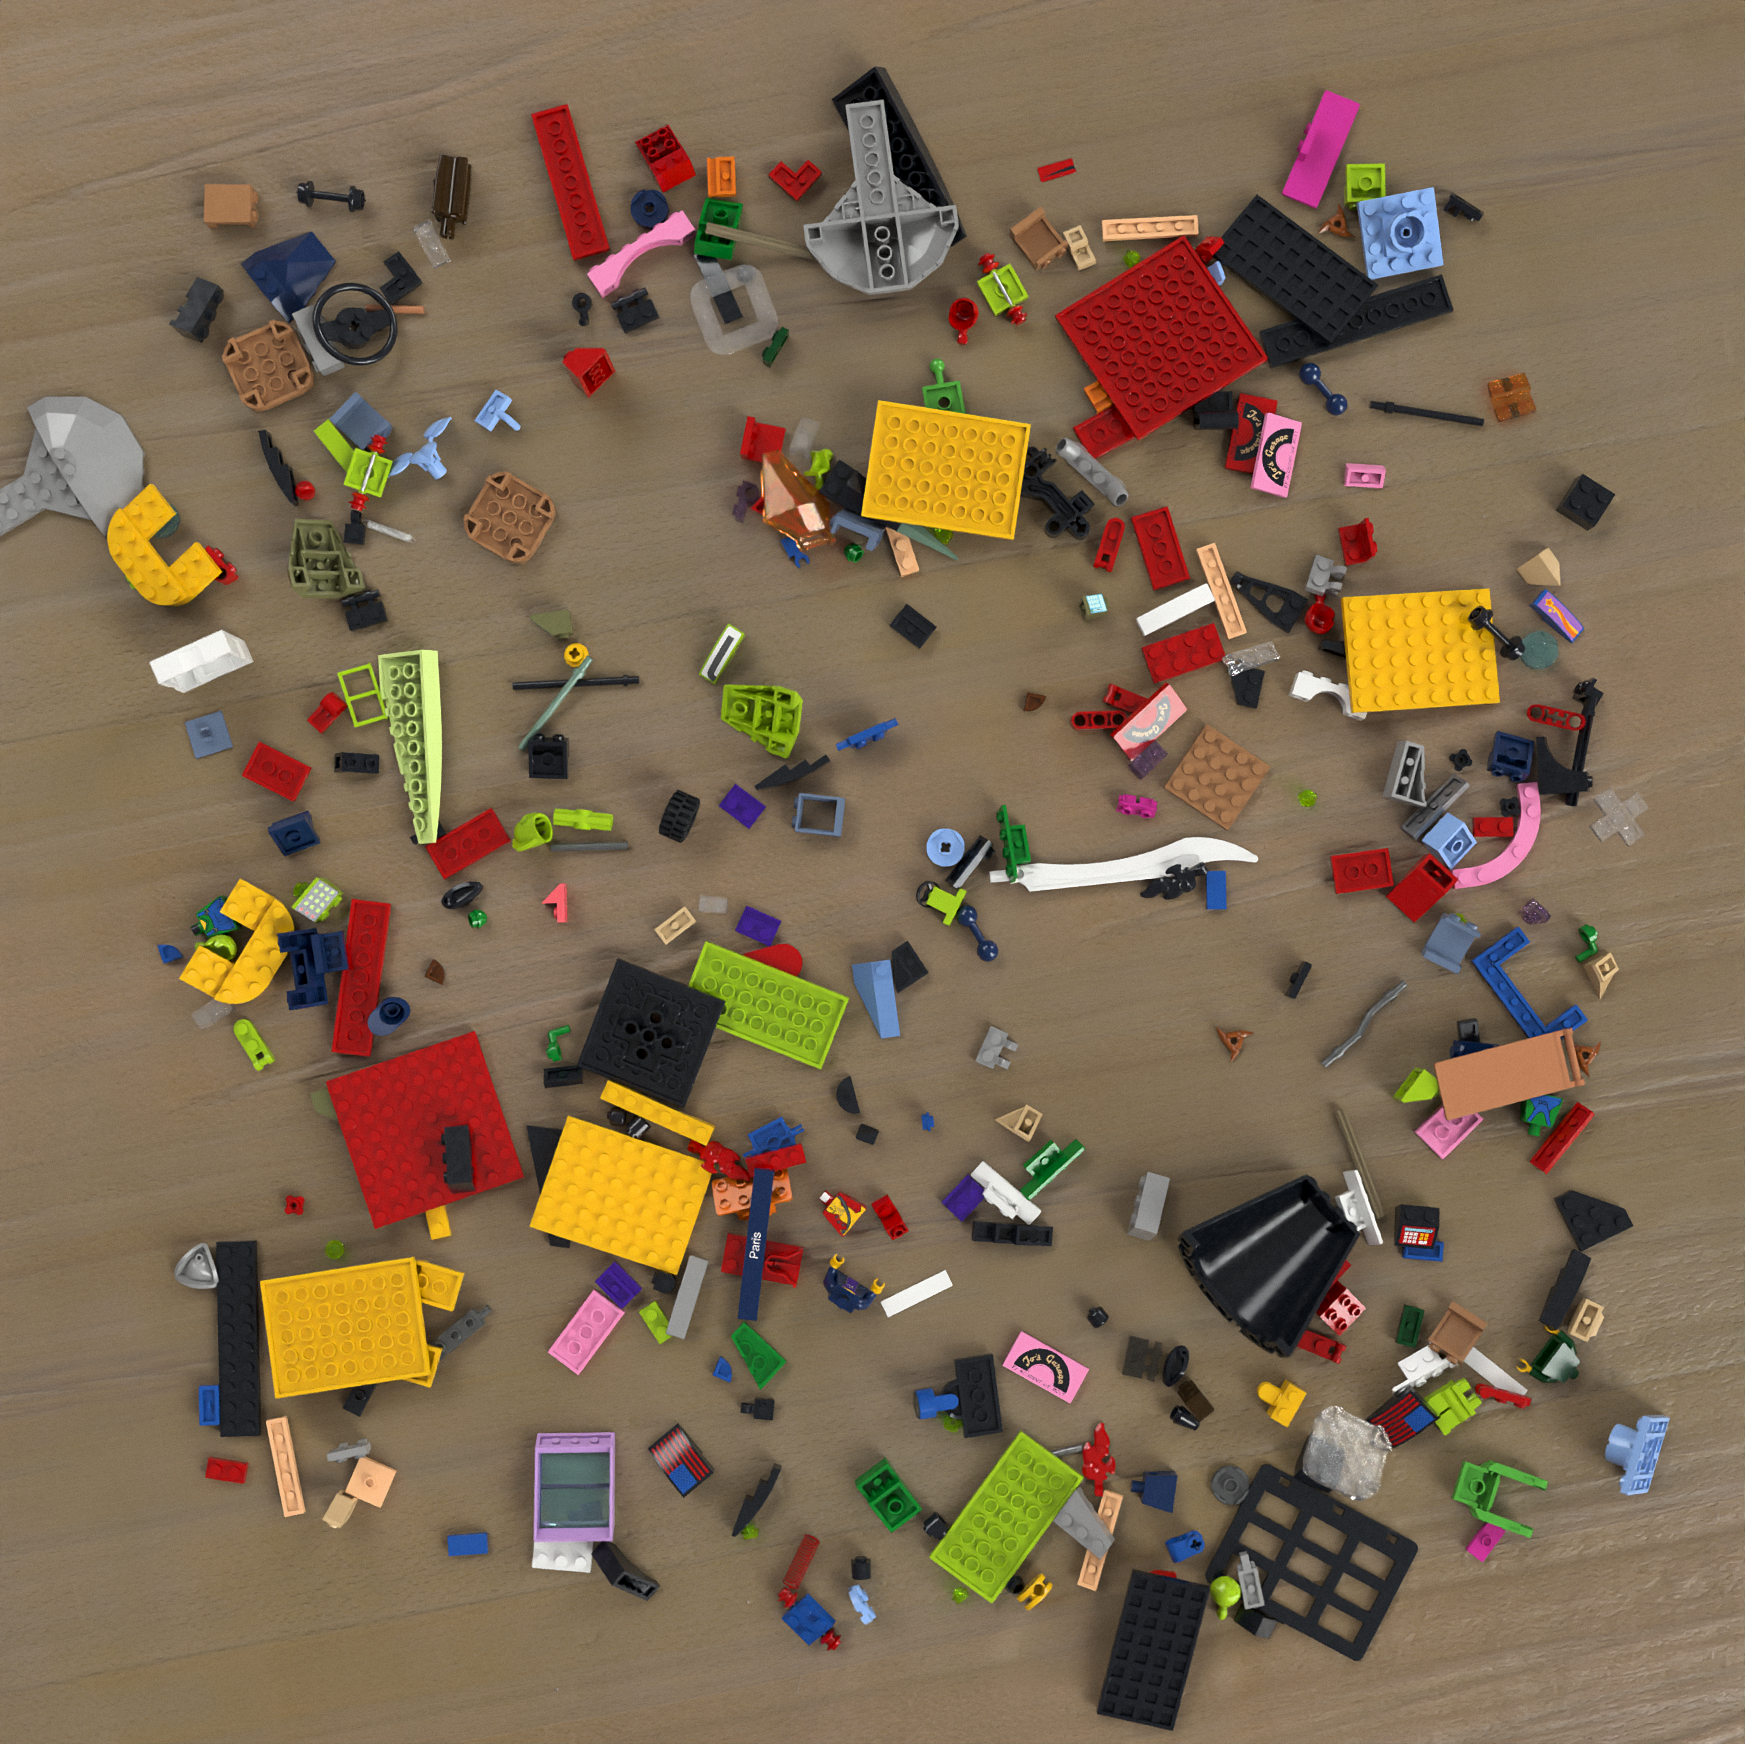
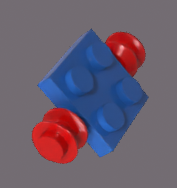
M783 1587L779 1591L777 1601H783L785 1603L784 1608L791 1606L781 1619L802 1640L811 1645L821 1636L820 1644L826 1643L828 1645L827 1651L830 1649L835 1650L840 1645L841 1641L839 1639L841 1635L835 1636V1629H830L836 1620L812 1596L807 1593L802 1599L797 1601L798 1593L793 1594L790 1587Z

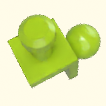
M829 449L810 452L812 466L811 469L804 472L805 476H815V488L817 490H820L824 484L822 474L831 470L829 462L833 459V453Z

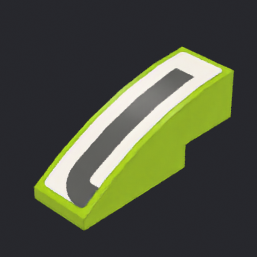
M728 623L705 661L699 675L715 685L735 655V651L744 639L745 634Z

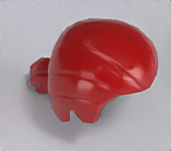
M969 298L955 300L949 309L948 321L954 329L958 330L957 343L961 345H967V330L974 326L979 315L977 305Z
M1325 593L1323 596L1315 594L1316 602L1307 610L1304 622L1311 632L1325 634L1332 629L1335 623L1333 621L1335 612L1324 604Z

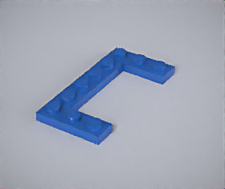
M1515 927L1471 960L1527 1038L1572 1027L1574 1031L1588 1021L1578 1005L1574 1004L1545 1026L1501 968V963L1530 943L1520 927Z

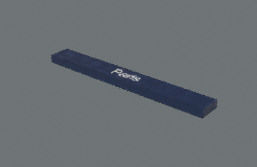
M755 1167L737 1319L757 1321L775 1171L773 1169Z

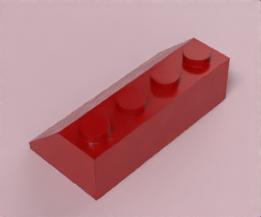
M575 348L573 351L567 352L562 361L572 382L588 398L616 372L604 348Z

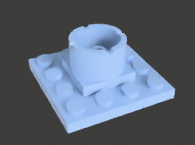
M1434 187L1356 202L1367 277L1376 279L1443 265Z
M1643 1415L1637 1422V1430L1622 1424L1614 1426L1608 1439L1609 1444L1606 1446L1605 1460L1624 1467L1623 1470H1626V1474L1621 1477L1619 1483L1621 1493L1626 1495L1648 1493L1669 1417L1664 1415Z

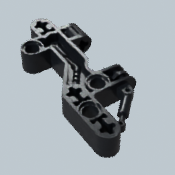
M1027 447L1026 455H1029L1031 459L1024 467L1020 496L1042 501L1053 513V516L1046 522L1044 528L1045 534L1048 537L1056 538L1067 529L1075 539H1085L1090 531V525L1083 516L1095 504L1083 490L1071 500H1068L1054 483L1044 481L1042 475L1057 460L1051 459L1052 455L1046 453V448L1039 451L1036 447ZM1031 468L1036 474L1028 476L1025 472L1026 469ZM1056 524L1059 530L1052 532L1049 529V525ZM1078 527H1079V528H1082V527H1083V528H1084V531L1078 533V532H1077V529H1078Z

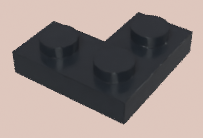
M399 251L384 261V265L394 278L381 286L380 291L391 305L423 284Z

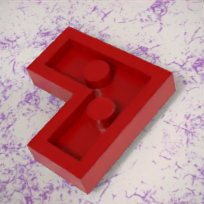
M807 160L794 173L780 161L768 176L792 199L798 202L821 177L822 171Z

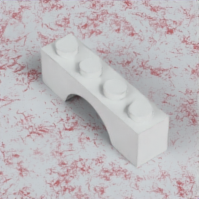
M1308 671L1298 672L1295 675L1288 696L1307 702L1316 694L1328 693L1338 699L1342 706L1343 715L1360 721L1365 719L1367 712L1351 713L1348 685L1342 683L1338 685L1331 683L1332 680L1325 677H1320V679L1313 677V673Z

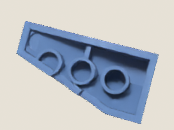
M890 960L852 965L854 984L880 1037L900 1036Z

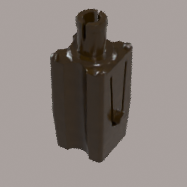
M439 156L436 176L433 180L434 193L431 212L434 214L437 222H441L439 236L447 239L448 236L449 240L455 238L456 223L467 224L472 166L468 164V158Z

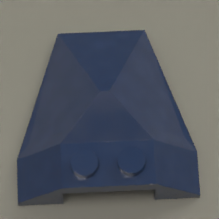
M311 231L257 251L242 262L241 265L278 312L290 323L294 320L292 313L307 307L308 301L315 295L316 289L325 280L336 261Z

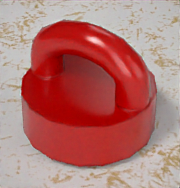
M301 481L296 485L295 493L301 500L308 501L315 496L316 490L309 481Z

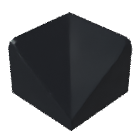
M861 1124L856 1139L874 1145L879 1130Z

